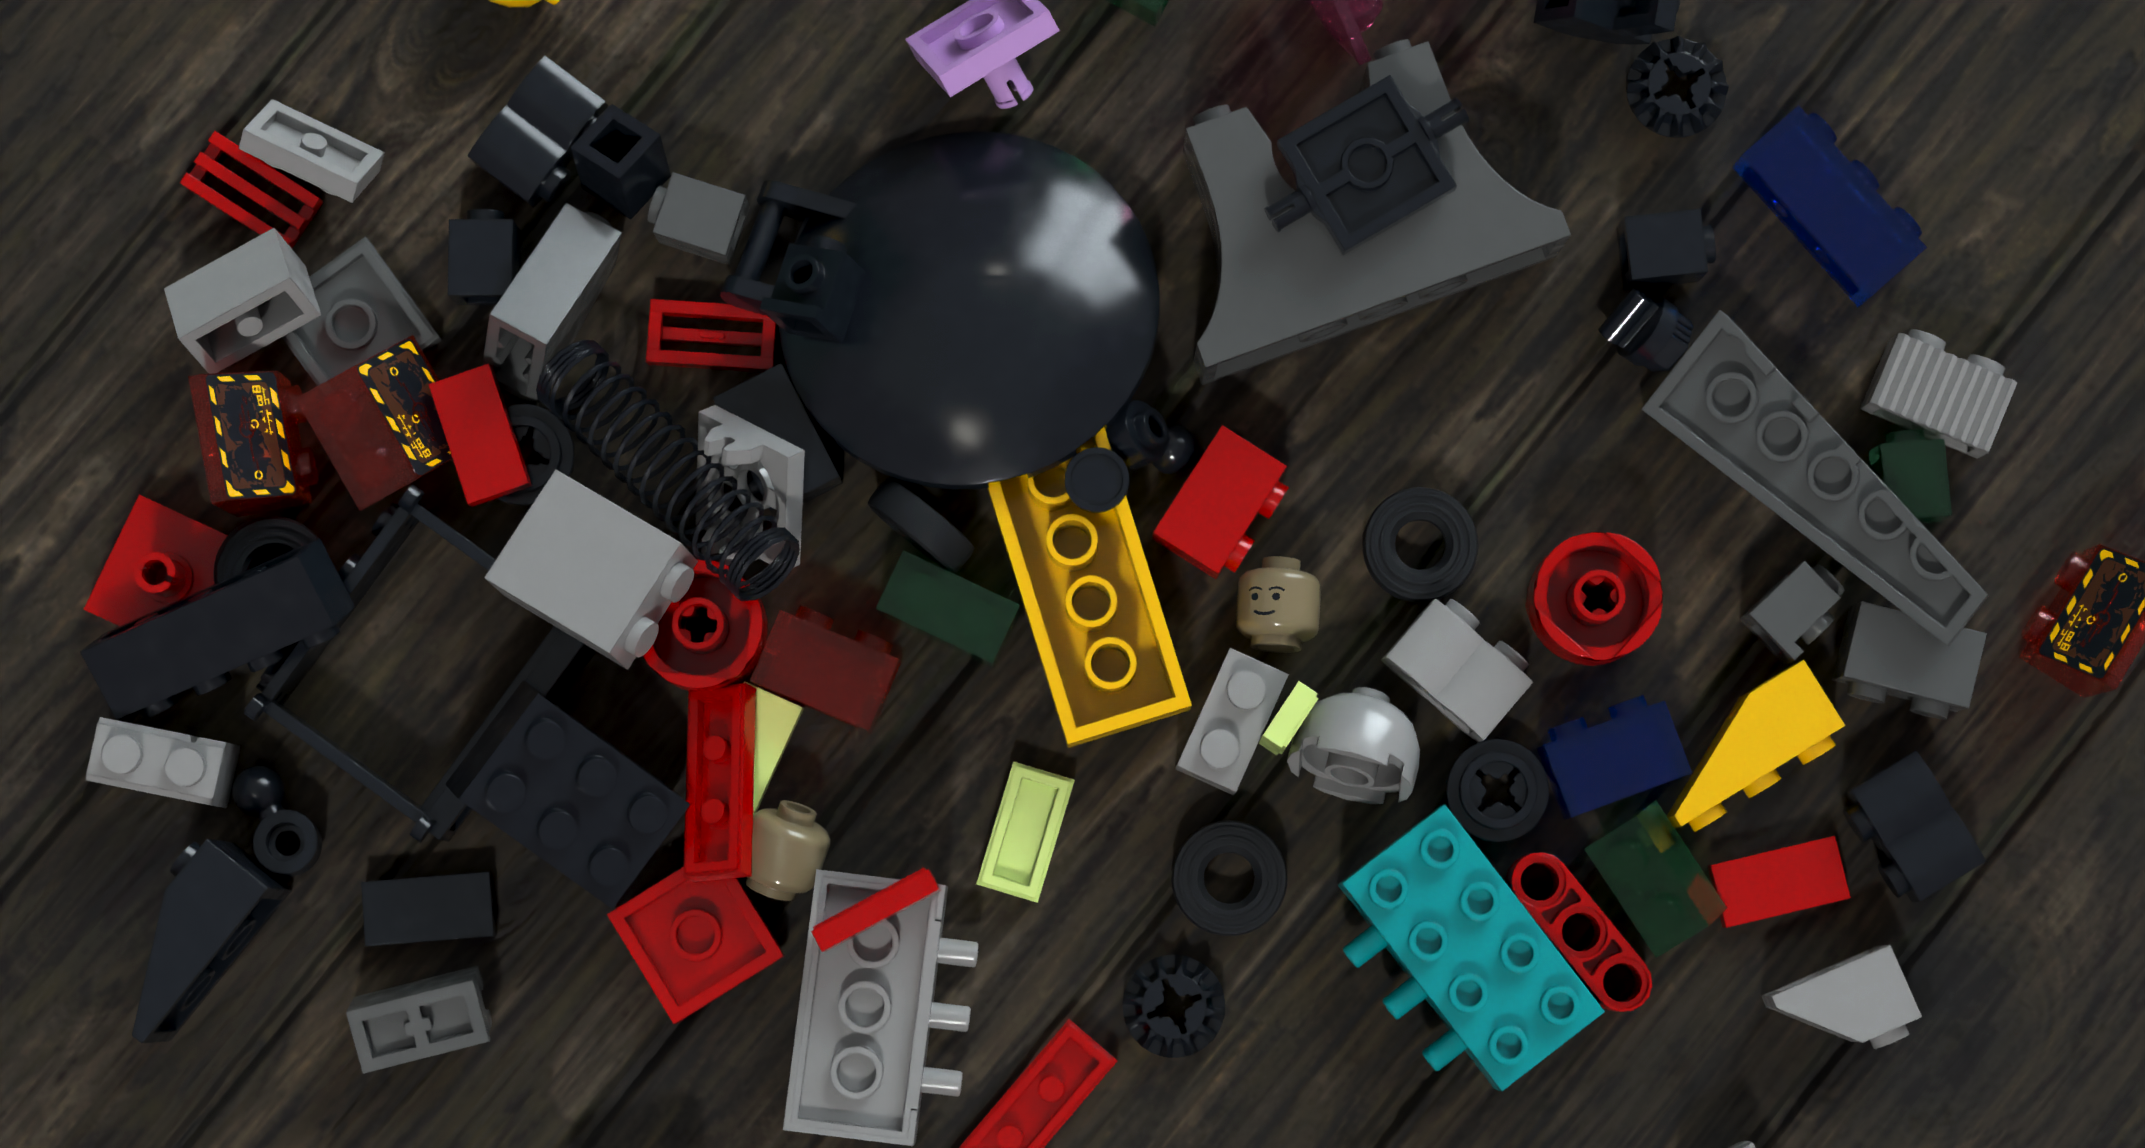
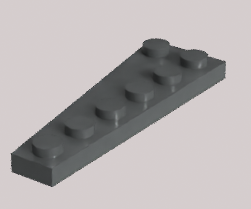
M1721 310L1718 311L1643 406L1642 410L1948 647L1989 597L1981 586L1729 316Z

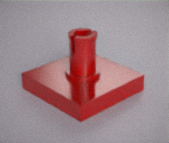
M139 494L83 610L121 626L214 585L216 555L228 535ZM255 557L251 560L248 569H250Z

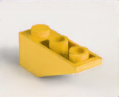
M1805 660L1789 666L1738 698L1667 814L1666 820L1672 829L1689 823L1694 832L1700 830L1727 813L1721 803L1725 799L1742 789L1747 797L1751 798L1781 780L1782 778L1776 768L1797 756L1802 765H1805L1836 746L1830 735L1844 727L1845 724Z

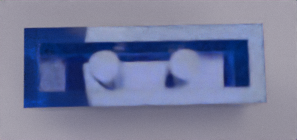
M1798 105L1744 152L1732 168L1859 307L1927 247L1919 239L1922 231L1912 216L1900 207L1892 209L1876 190L1880 186L1873 173L1856 159L1850 163L1834 145L1837 137L1828 123L1816 113L1812 112L1807 115Z

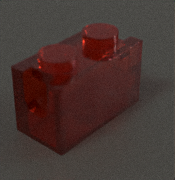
M799 605L795 616L780 610L750 681L760 688L872 734L901 666L898 658L889 655L893 644L861 630L857 631L854 640L830 631L834 619Z

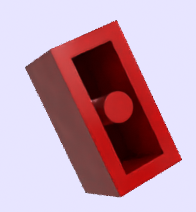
M1222 425L1155 528L1152 539L1214 579H1217L1224 567L1235 573L1255 540L1246 535V532L1258 513L1270 519L1289 489L1287 485L1280 482L1287 466Z

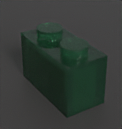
M904 550L876 607L880 616L992 668H995L1021 613L1020 604Z
M1656 800L1605 831L1585 848V851L1656 958L1710 926L1727 909Z

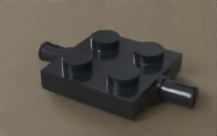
M1391 75L1385 77L1278 139L1277 146L1294 173L1297 190L1271 206L1265 207L1264 210L1268 219H1273V227L1277 232H1280L1284 227L1311 213L1313 217L1326 226L1342 255L1349 253L1455 191L1457 185L1440 158L1437 139L1458 126L1469 122L1465 108L1460 111L1462 104L1455 97L1452 101L1423 117L1418 110L1406 102Z

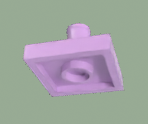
M969 0L905 40L916 60L950 97L984 78L994 96L997 107L1007 109L1018 105L1007 82H1009L1014 91L1019 93L1023 101L1034 90L1031 82L1027 80L1016 57L1060 30L1050 11L1039 0Z

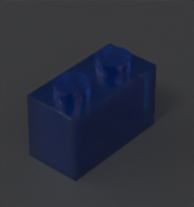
M1641 695L1609 707L1608 711L1612 718L1610 721L1588 728L1585 718L1581 717L1548 730L1552 742L1538 747L1537 750L1564 820L1692 773L1665 700L1648 706L1645 696Z

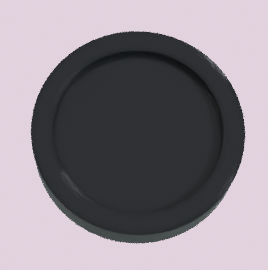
M1101 447L1085 449L1076 454L1066 468V492L1071 501L1082 510L1091 513H1102L1112 510L1122 502L1127 494L1129 487L1127 466L1119 455L1109 449Z

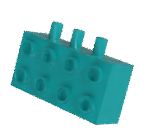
M1445 804L1435 809L1338 884L1346 897L1370 926L1343 947V952L1356 968H1359L1386 947L1409 977L1408 980L1382 999L1384 1006L1390 1014L1398 1020L1426 999L1449 1029L1422 1051L1423 1057L1435 1071L1441 1070L1465 1051L1492 1087L1503 1091L1605 1012Z

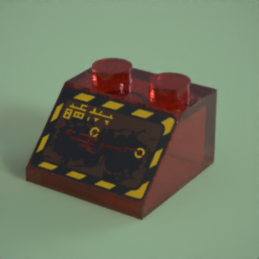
M414 335L295 398L360 511L453 459L428 385L439 381V378Z
M279 371L212 373L188 376L211 504L236 517H242L312 503L309 486L318 484V473L311 448H302L298 424L305 423L307 415L303 394L299 385L291 386L290 380Z
M2098 544L2084 550L2082 555L2075 551L2070 554L2054 579V584L2061 588L2049 609L2043 605L2039 606L2021 634V638L2028 641L2019 658L2084 698L2116 690L2145 642V561Z

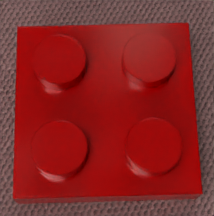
M684 867L607 914L673 1024L679 1023L785 957L784 952L738 878L693 882L683 878Z

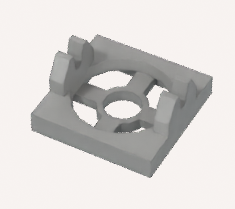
M716 405L699 411L698 451L704 450L705 455L711 456V463H720L724 467V475L733 476L737 480L738 489H746L751 493L747 484L748 470H751L758 476L763 486V501H759L751 493V503L759 502L764 506V509L772 507L777 510L775 517L777 519V527H785L799 540L800 551L794 567L800 565L805 450ZM697 455L698 469L706 465V458L703 455ZM710 468L707 477L697 488V492L709 482L719 478V471L716 468ZM723 481L720 490L714 498L696 513V525L708 508L724 495V483L733 487L729 481ZM713 486L698 500L696 506L710 494V492L713 490L715 486ZM737 494L738 499L744 505L746 497L742 494ZM725 502L718 506L713 511V513L708 517L707 520H709L713 515H715L722 508ZM750 507L743 521L726 537L713 544L710 555L723 553L735 534L748 522L758 518L759 510L755 507ZM729 509L713 524L705 528L706 533L702 538V542L710 540L718 525L731 513ZM734 517L731 521H729V523L724 527V529L720 533H722L726 528H728L737 517ZM763 521L753 537L763 532ZM750 528L746 533H744V534L740 537V539L735 543V545H736L739 541H741V540L749 533V531H750L752 528ZM785 541L772 545L757 559L771 564L781 552ZM707 546L701 548L703 555L706 553ZM739 550L727 556L725 565H730Z

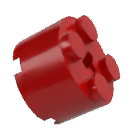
M1608 532L1584 533L1563 541L1542 559L1530 579L1525 608L1535 634L1552 653L1576 664L1587 666L1606 664L1634 651L1654 632L1662 614L1663 592L1658 567L1649 553L1630 538ZM1599 585L1606 591L1601 602L1607 608V611L1597 608L1590 612L1583 606L1586 595L1581 588L1583 587L1590 591Z
M697 559L698 562L693 568L694 578L690 588L679 601L671 602L658 622L659 631L656 640L648 652L643 655V658L654 672L674 686L687 691H709L727 685L738 684L750 675L759 663L766 647L768 619L760 598L753 601H740L720 582L719 574H713L707 569L705 561ZM711 561V563L718 569L720 562ZM724 564L723 569H728L729 566ZM707 610L708 618L717 624L715 632L706 633L703 642L697 643L696 636L686 630V625L688 621H698L700 611Z

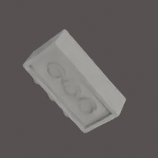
M816 869L783 1130L914 1146L917 1139L922 1093L960 1096L963 1078L961 1071L926 1067L930 1028L967 1032L970 1022L971 1008L969 1006L934 1002L938 964L975 967L979 949L978 942L942 938L948 886L938 884L941 891L831 950L822 952L811 932L814 930L813 926L896 883L900 879Z

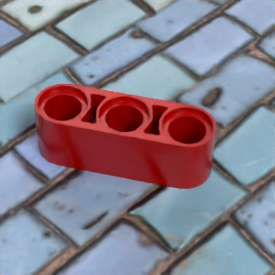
M1544 852L1527 854L1515 860L1508 868L1505 883L1600 1006L1616 1012L1633 1011L1642 1006L1649 998L1652 989V977L1647 965L1564 863L1554 855ZM1534 863L1543 865L1550 871L1553 877L1552 890L1541 901L1528 897L1521 887L1523 871L1527 866ZM1575 913L1588 918L1594 929L1592 942L1581 951L1571 949L1566 945L1562 937L1564 922ZM1616 964L1625 965L1630 969L1635 981L1633 992L1622 1001H1616L1609 997L1603 985L1605 973Z

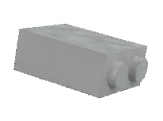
M555 469L484 578L505 597L628 670L636 657H642L652 647L659 631L658 622L671 602L679 601L690 588L694 578L693 568L698 560L678 540Z

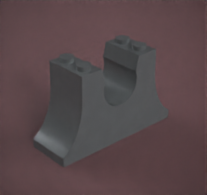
M1405 39L1376 50L1373 53L1375 60L1367 64L1359 89L1360 93L1391 75L1406 102L1418 110L1423 117L1451 101L1429 41L1412 47L1409 39ZM1229 105L1210 108L1194 116L1193 121L1195 125L1186 128L1183 156L1206 215L1217 264L1216 306L1205 332L1197 342L1193 360L1202 385L1555 258L1571 236L1563 212L1528 198L1508 184L1487 163L1467 135L1463 125H1460L1437 139L1440 158L1457 185L1455 191L1349 253L1342 255L1326 226L1313 217L1311 213L1284 227L1280 232H1277L1273 227V219H1268L1264 208L1278 202L1295 192V190L1280 175L1273 159L1272 142L1247 107L1231 112Z

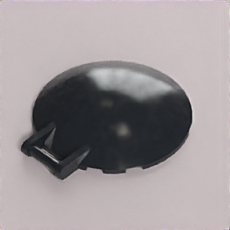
M982 131L957 132L933 136L896 148L861 167L846 178L829 195L778 181H764L757 197V202L761 207L734 275L726 277L720 292V297L730 305L767 316L759 308L763 297L771 298L775 286L759 282L784 216L803 221L795 244L808 246L813 235L826 236L843 243L848 248L846 254L866 271L843 343L788 334L779 326L784 360L796 392L810 416H813L821 427L835 439L836 444L861 463L885 475L908 483L954 490L989 488L990 482L1003 481L1025 474L1028 475V478L1034 477L1074 457L1077 454V448L1095 436L1104 426L1108 429L1130 403L1145 376L1155 348L1160 320V289L1151 247L1139 220L1117 190L1093 168L1052 145L1022 136Z

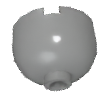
M1358 687L1353 689L1352 693H1339L1315 703L1293 737L1287 763L1291 772L1298 778L1301 767L1316 775L1313 787L1324 793L1350 801L1383 804L1386 793L1399 792L1398 802L1407 800L1413 792L1419 769L1420 747L1413 724L1401 710L1389 703L1390 698L1386 694L1376 689Z

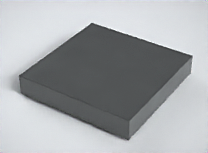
M366 236L309 277L321 316L282 337L338 414L343 413L370 393L358 373L357 367L359 364L407 339H411L421 355L442 341Z

